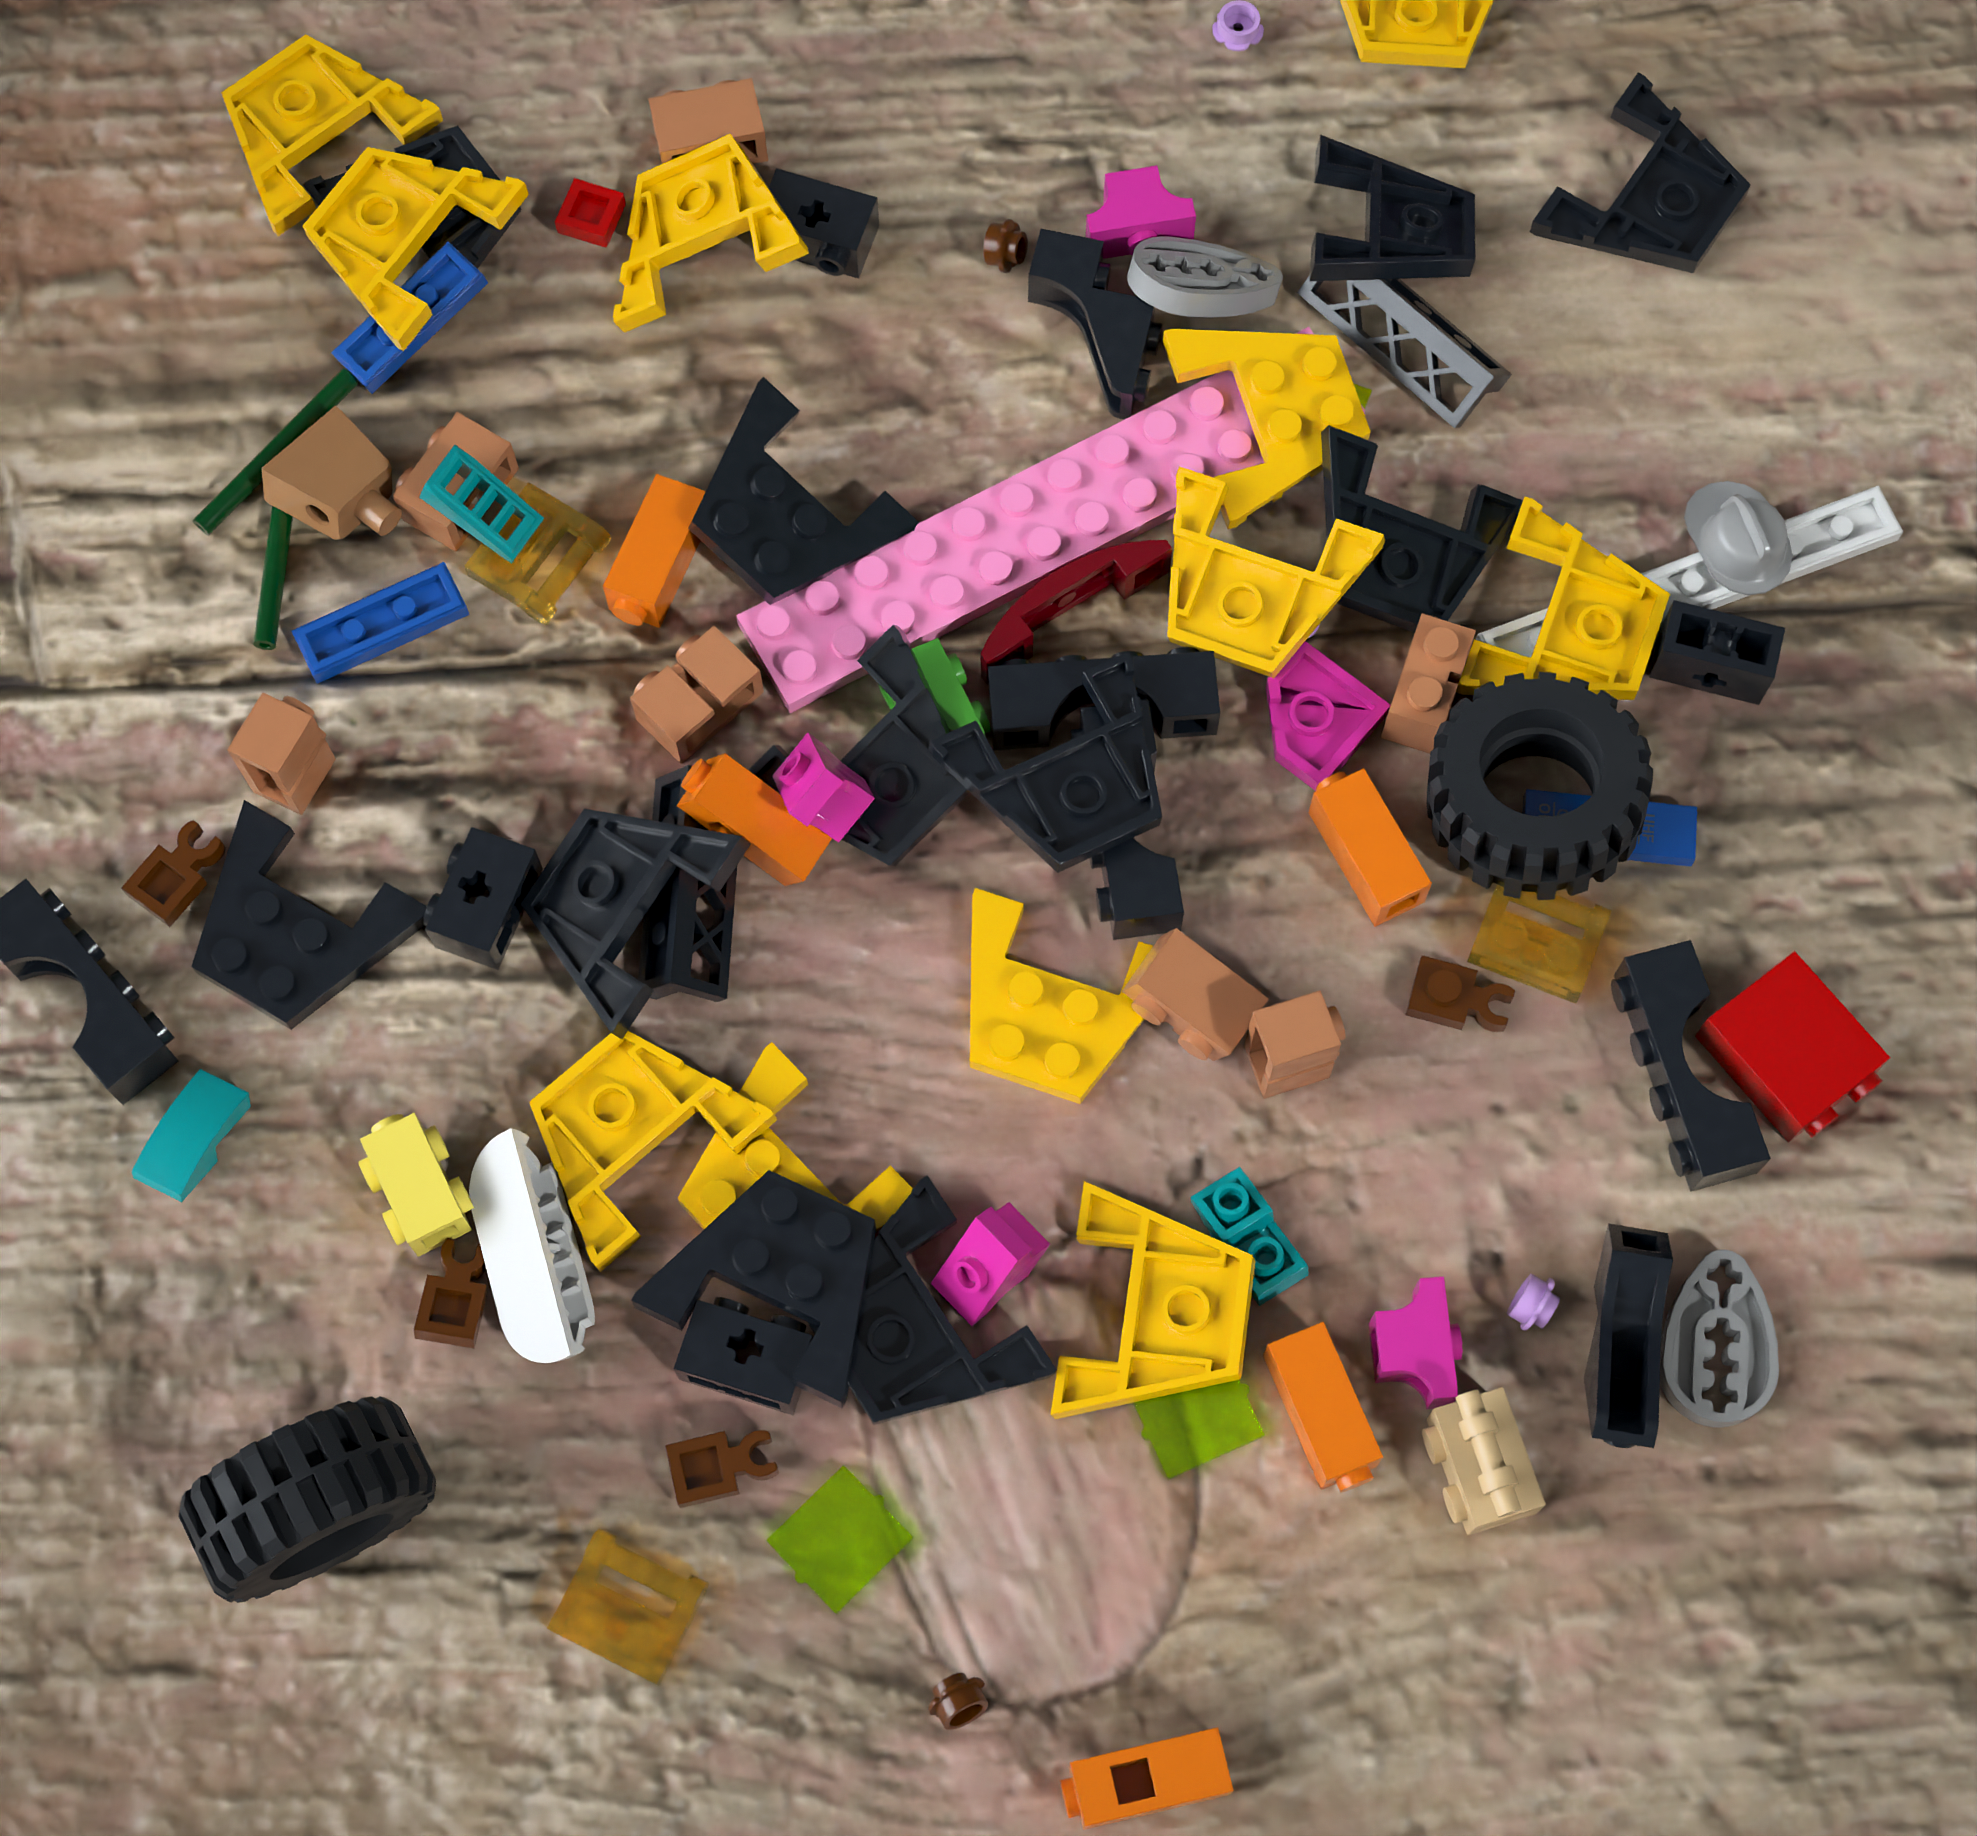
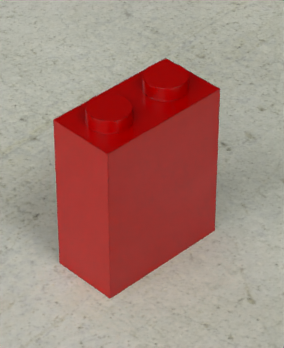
M1795 951L1707 1018L1695 1035L1699 1042L1788 1143L1804 1130L1811 1138L1823 1131L1839 1117L1833 1107L1847 1096L1855 1104L1867 1096L1883 1082L1876 1073L1891 1058Z

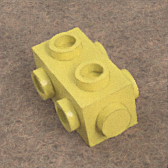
M415 1113L406 1117L403 1114H396L379 1121L371 1128V1134L360 1138L368 1157L358 1161L359 1166L372 1192L376 1193L383 1189L392 1209L382 1213L397 1245L407 1241L419 1257L443 1245L447 1238L456 1239L472 1231L465 1212L474 1209L473 1203L460 1177L449 1180L440 1161L450 1157V1154L435 1125L425 1129Z

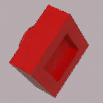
M574 178L555 219L557 233L607 248L626 206L624 193Z

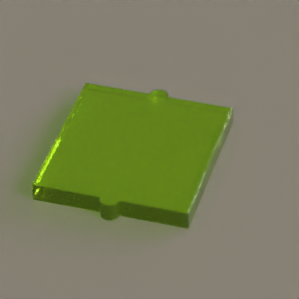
M1239 1380L1133 1402L1144 1427L1141 1437L1146 1441L1150 1440L1168 1480L1265 1436L1247 1398L1250 1391L1247 1384H1241Z
M843 1465L766 1541L796 1572V1582L800 1585L806 1583L837 1615L914 1538L884 1507V1497L881 1495L873 1496Z

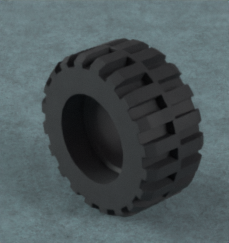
M1539 672L1538 679H1525L1524 673L1505 676L1504 685L1498 687L1493 682H1488L1474 689L1473 702L1468 698L1461 699L1450 710L1449 721L1440 724L1434 737V748L1430 752L1426 799L1428 818L1433 820V836L1438 846L1448 847L1447 859L1458 871H1464L1469 867L1473 870V882L1486 889H1489L1492 883L1503 886L1504 896L1520 899L1521 891L1535 892L1537 900H1555L1556 891L1566 889L1570 896L1588 891L1590 878L1593 877L1596 882L1603 883L1616 873L1617 863L1628 860L1636 847L1638 835L1642 834L1653 784V768L1649 765L1651 751L1648 741L1642 735L1637 736L1639 723L1629 711L1624 710L1621 713L1616 711L1618 703L1616 698L1605 690H1601L1598 694L1589 691V682L1576 677H1572L1569 683L1555 680L1556 673ZM1526 756H1541L1555 759L1573 768L1586 781L1593 795L1584 804L1570 812L1547 817L1531 816L1514 811L1501 803L1489 791L1484 779L1492 770L1509 760Z
M363 1397L357 1402H343L335 1405L332 1409L320 1410L305 1416L303 1420L292 1425L287 1424L273 1431L271 1435L262 1440L254 1441L240 1449V1452L231 1458L224 1459L212 1467L210 1473L199 1477L192 1484V1489L185 1491L180 1503L179 1519L214 1593L228 1602L232 1603L235 1601L240 1603L246 1602L253 1597L259 1599L268 1596L272 1592L280 1589L285 1590L305 1579L318 1576L328 1571L329 1568L359 1555L361 1551L370 1546H375L388 1538L389 1534L410 1523L414 1516L421 1514L428 1507V1503L433 1501L436 1478L401 1407L385 1397Z

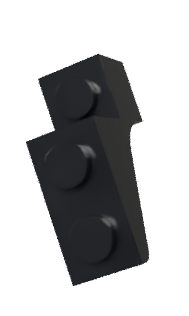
M1041 228L1028 276V302L1053 308L1076 323L1084 335L1110 414L1125 420L1131 417L1135 401L1144 403L1146 400L1151 370L1143 369L1147 354L1154 356L1157 354L1163 323L1154 322L1155 307L1139 297L1107 291L1111 264L1103 263L1104 241Z
M1608 1223L1594 1284L1598 1316L1584 1374L1591 1436L1619 1448H1631L1635 1445L1654 1448L1659 1426L1662 1320L1673 1264L1668 1233Z

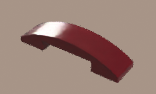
M1143 540L1111 546L1076 559L1035 584L1000 619L980 653L981 678L986 685H988V666H999L1003 661L1010 659L1028 660L1033 657V632L1108 585L1113 584L1125 600L1169 573L1172 557L1171 545L1167 540Z

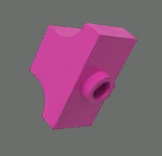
M1157 165L1105 173L1104 205L1099 210L1086 214L1085 235L1086 238L1104 241L1103 259L1125 255L1133 256L1135 247L1141 241L1152 237L1169 236L1194 240L1196 213L1192 198L1177 197L1168 192L1161 182Z
M808 732L772 776L789 814L807 827L809 824L817 827L838 843L875 799L865 779L843 764L829 751L825 744Z
M1010 1202L997 1211L990 1206L975 1217L931 1284L972 1326L986 1316L1008 1291L1030 1274L1050 1246V1243Z
M1444 1276L1420 1278L1412 1291V1302L1397 1310L1375 1311L1368 1326L1375 1383L1402 1382L1408 1384L1422 1396L1426 1409H1434L1455 1402V1397L1458 1396L1454 1360L1462 1359V1336L1459 1324H1450Z

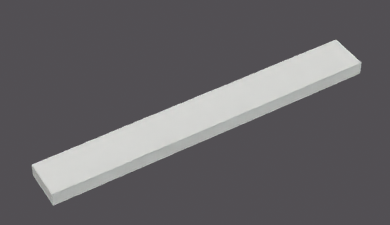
M1879 486L1785 520L1793 558L1790 572L1782 583L1899 540L1903 530ZM1699 552L1641 573L1670 593L1660 627L1673 600L1715 609L1750 596L1732 592L1716 582ZM1548 608L1481 632L1477 635L1476 640L1531 657Z

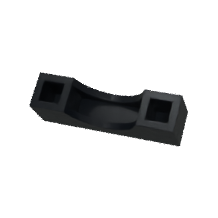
M1180 647L1170 650L1167 654L1145 656L1138 651H1129L1135 669L1134 680L1137 696L1140 697V700L1148 699L1152 725L1161 739L1217 735L1220 704L1214 651L1200 652L1193 647ZM1128 651L1119 652L1111 658L1087 659L1082 655H1066L1058 658L1055 662L1032 663L1026 659H1010L1003 661L999 666H988L993 751L1049 747L1055 730L1062 720L1079 707L1093 703L1081 682L1083 672Z
M1148 699L1140 700L1147 749H1150L1155 772L1157 749ZM1095 706L1081 708L1080 727L1070 731L1071 740L1105 725ZM1135 838L1089 858L1092 869H1102L1104 887L1096 888L1097 910L1100 923L1110 921L1113 940L1163 934L1175 928L1181 931L1184 909L1175 858L1155 853L1142 846Z
M24 879L0 898V960L20 981L41 975H60L74 979L82 984L86 995L87 1013L82 1031L72 1048L105 1088L124 1105L179 1062L166 1046L175 1037L153 1011L144 1018L139 1014L131 1003L137 1000L140 995L119 970H116L110 976L104 972L97 962L106 954L84 928L75 935L69 930L63 921L72 914L55 893L48 888L42 894H39L27 879Z
M1688 940L1624 957L1614 974L1615 979L1611 981L1612 996L1617 1009L1621 1013L1627 1012L1634 1031V1033L1630 1034L1632 1053L1640 1067L1646 1066L1653 1085L1649 1090L1650 1103L1658 1121H1666L1673 1141L1669 1143V1156L1676 1174L1679 1177L1685 1176L1690 1192L1757 1174L1771 1157L1751 1103L1729 1100L1708 1090L1693 1075L1684 1056L1682 1037L1685 1023L1699 1011L1711 994L1692 941Z

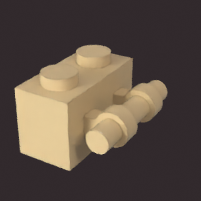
M1503 1387L1482 1394L1479 1393V1390L1469 1391L1455 1397L1456 1402L1434 1408L1426 1419L1428 1428L1422 1429L1423 1441L1431 1462L1434 1465L1442 1463L1449 1486L1443 1488L1447 1510L1454 1523L1463 1522L1467 1536L1535 1515L1546 1505Z

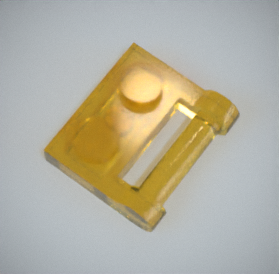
M528 482L518 496L542 515L544 520L512 564L481 543L464 567L469 577L522 608L526 614L537 622L547 625L557 613L556 603L595 552L602 553L612 537L606 529L595 521ZM512 514L498 534L507 541L522 520ZM569 532L576 536L577 540L540 589L535 591L526 584L564 534Z
M1498 880L1467 962L1576 1004L1584 988L1612 909L1596 903L1593 908H1590L1559 895L1555 896V900H1537L1536 892L1522 890L1520 899L1504 896L1505 883ZM1508 902L1516 903L1584 929L1581 939L1507 912L1505 910Z
M599 1528L591 1538L585 1550L583 1560L547 1629L659 1686L705 1597L709 1582L693 1574L687 1579L617 1544V1536ZM604 1566L676 1601L670 1618L668 1619L597 1583L596 1581Z

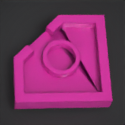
M1305 641L1275 678H1267L1266 693L1275 761L1315 790L1321 781L1341 770L1385 719L1391 704Z

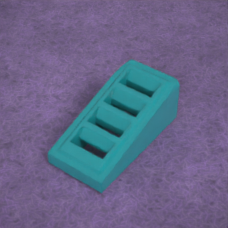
M457 445L452 447L425 483L419 497L511 564L544 520L542 515ZM457 473L465 481L456 493L452 495L445 488ZM477 487L484 494L474 508L470 510L463 503L474 488ZM495 500L503 508L491 524L487 525L481 518ZM512 514H514L522 521L506 541L498 533Z

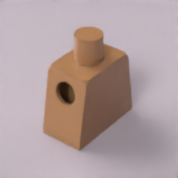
M336 406L262 467L264 500L335 540L344 539L362 522L380 536H385L395 528L401 518V509L388 500L392 494V467L389 461L342 410Z

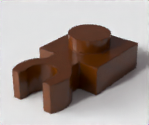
M194 820L186 823L181 828L177 837L178 847L172 853L158 845L121 887L129 898L169 927L174 924L207 885L205 879L197 872L201 867H209L216 864L223 857L226 850L222 841L216 836L205 848L194 849L195 841L204 832Z
M1421 955L1405 1015L1462 1030L1466 1017L1471 1016L1475 1017L1478 1024L1484 1029L1491 1032H1503L1509 1018L1492 1013L1488 1003L1498 1000L1510 1004L1515 990L1501 983L1490 984L1485 988L1474 986L1478 970Z
M447 1238L442 1245L440 1253L445 1277L427 1274L414 1326L415 1339L475 1349L488 1293L487 1284L475 1283L473 1281L480 1278L485 1272V1261L479 1243L476 1247L475 1257L470 1262L459 1263L455 1261V1239Z
M766 1430L753 1431L747 1434L738 1446L729 1447L725 1431L665 1445L679 1508L740 1494L737 1476L746 1474L755 1480H768L779 1474L776 1462L757 1465L751 1461L752 1451L757 1446L772 1443L770 1432Z

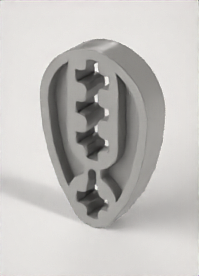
M1169 236L1152 237L1141 241L1134 249L1127 274V281L1132 291L1149 305L1175 315L1210 318L1254 313L1274 305L1283 280V275L1276 266L1244 252L1203 241Z
M1730 1250L1713 1251L1706 1255L1681 1285L1668 1311L1661 1335L1660 1386L1667 1400L1687 1419L1700 1425L1720 1428L1740 1424L1760 1411L1772 1397L1779 1375L1778 1343L1772 1314L1764 1292L1745 1259ZM1719 1265L1725 1267L1727 1277L1736 1280V1284H1732L1725 1291L1722 1307L1719 1305L1720 1293L1718 1292L1717 1282L1707 1279V1275H1711ZM1716 1323L1722 1325L1723 1334L1733 1337L1734 1343H1729L1721 1353L1722 1364L1731 1366L1732 1373H1728L1720 1382L1721 1394L1730 1396L1731 1402L1725 1404L1719 1413L1713 1411L1712 1401L1702 1399V1393L1707 1392L1714 1384L1713 1371L1704 1369L1703 1363H1707L1712 1359L1716 1351L1715 1342L1705 1339L1704 1334L1709 1333L1716 1326Z

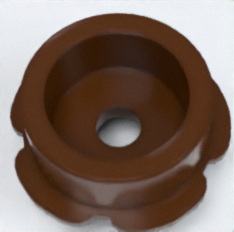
M1007 219L1004 223L993 222L990 224L983 246L986 264L999 267L1002 273H1009L1016 264H1021L1024 261L1028 249L1026 233L1021 231L1019 224L1011 219Z
M956 1673L943 1679L932 1691L935 1698L928 1706L930 1715L939 1717L946 1730H954L971 1723L988 1708V1702L981 1689L985 1685L984 1681L978 1677L968 1679L965 1673Z

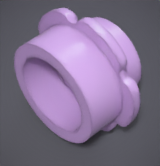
M1242 0L1231 1L1225 4L1217 14V22L1212 26L1214 38L1217 42L1224 43L1227 49L1232 51H1245L1250 44L1256 45L1262 39L1264 27L1260 24L1259 11L1251 3ZM1233 28H1241L1243 30L1235 31Z
M1530 1274L1518 1289L1508 1308L1507 1315L1520 1322V1328L1523 1331H1527L1533 1324L1542 1329L1552 1317L1560 1301V1297L1551 1293L1555 1281L1549 1278L1545 1282Z

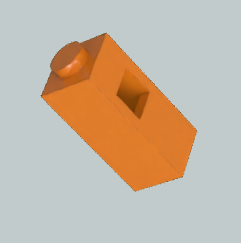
M659 474L655 475L603 584L609 610L618 619L635 626H640L644 622L658 628L661 627L701 541L688 528L706 491Z
M726 753L710 758L707 761L699 759L691 767L681 783V787L686 792L677 804V807L710 831L742 836L751 844L743 856L784 886L804 882L832 839L817 827L810 824L807 827L790 815L781 795Z
M1360 769L1348 776L1344 771L1337 772L1321 781L1315 788L1316 791L1313 793L1308 813L1374 927L1425 903L1432 882L1365 769Z
M1324 1322L1267 1344L1263 1354L1264 1360L1320 1489L1322 1490L1337 1484L1340 1493L1374 1479L1371 1469L1379 1465L1383 1455Z
M1218 1727L1070 1762L1069 1771L1071 1778L1060 1780L1068 1819L1080 1816L1083 1830L1228 1796L1234 1791Z

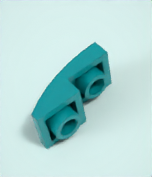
M200 1069L177 1096L151 1134L132 1169L133 1178L183 1202L218 1162L216 1146L251 1107L249 1092Z
M1240 1166L1190 1197L1191 1203L1213 1238L1253 1255L1256 1262L1252 1297L1259 1306L1309 1275L1307 1263L1276 1224L1272 1208Z

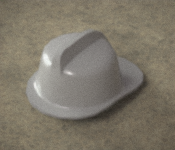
M1730 481L1710 483L1697 490L1687 502L1684 519L1688 533L1716 582L1732 592L1744 595L1764 594L1782 583L1790 572L1793 558L1786 524L1778 510L1770 505L1760 492L1745 484Z

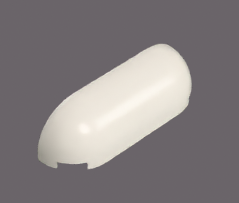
M509 1129L493 1138L484 1147L475 1162L469 1187V1197L474 1206V1209L471 1211L500 1324L506 1339L516 1352L528 1360L538 1363L558 1362L584 1351L585 1348L582 1344L586 1328L595 1324L593 1301L557 1171L552 1163L542 1166L538 1158L526 1146L529 1139L528 1135L516 1129Z

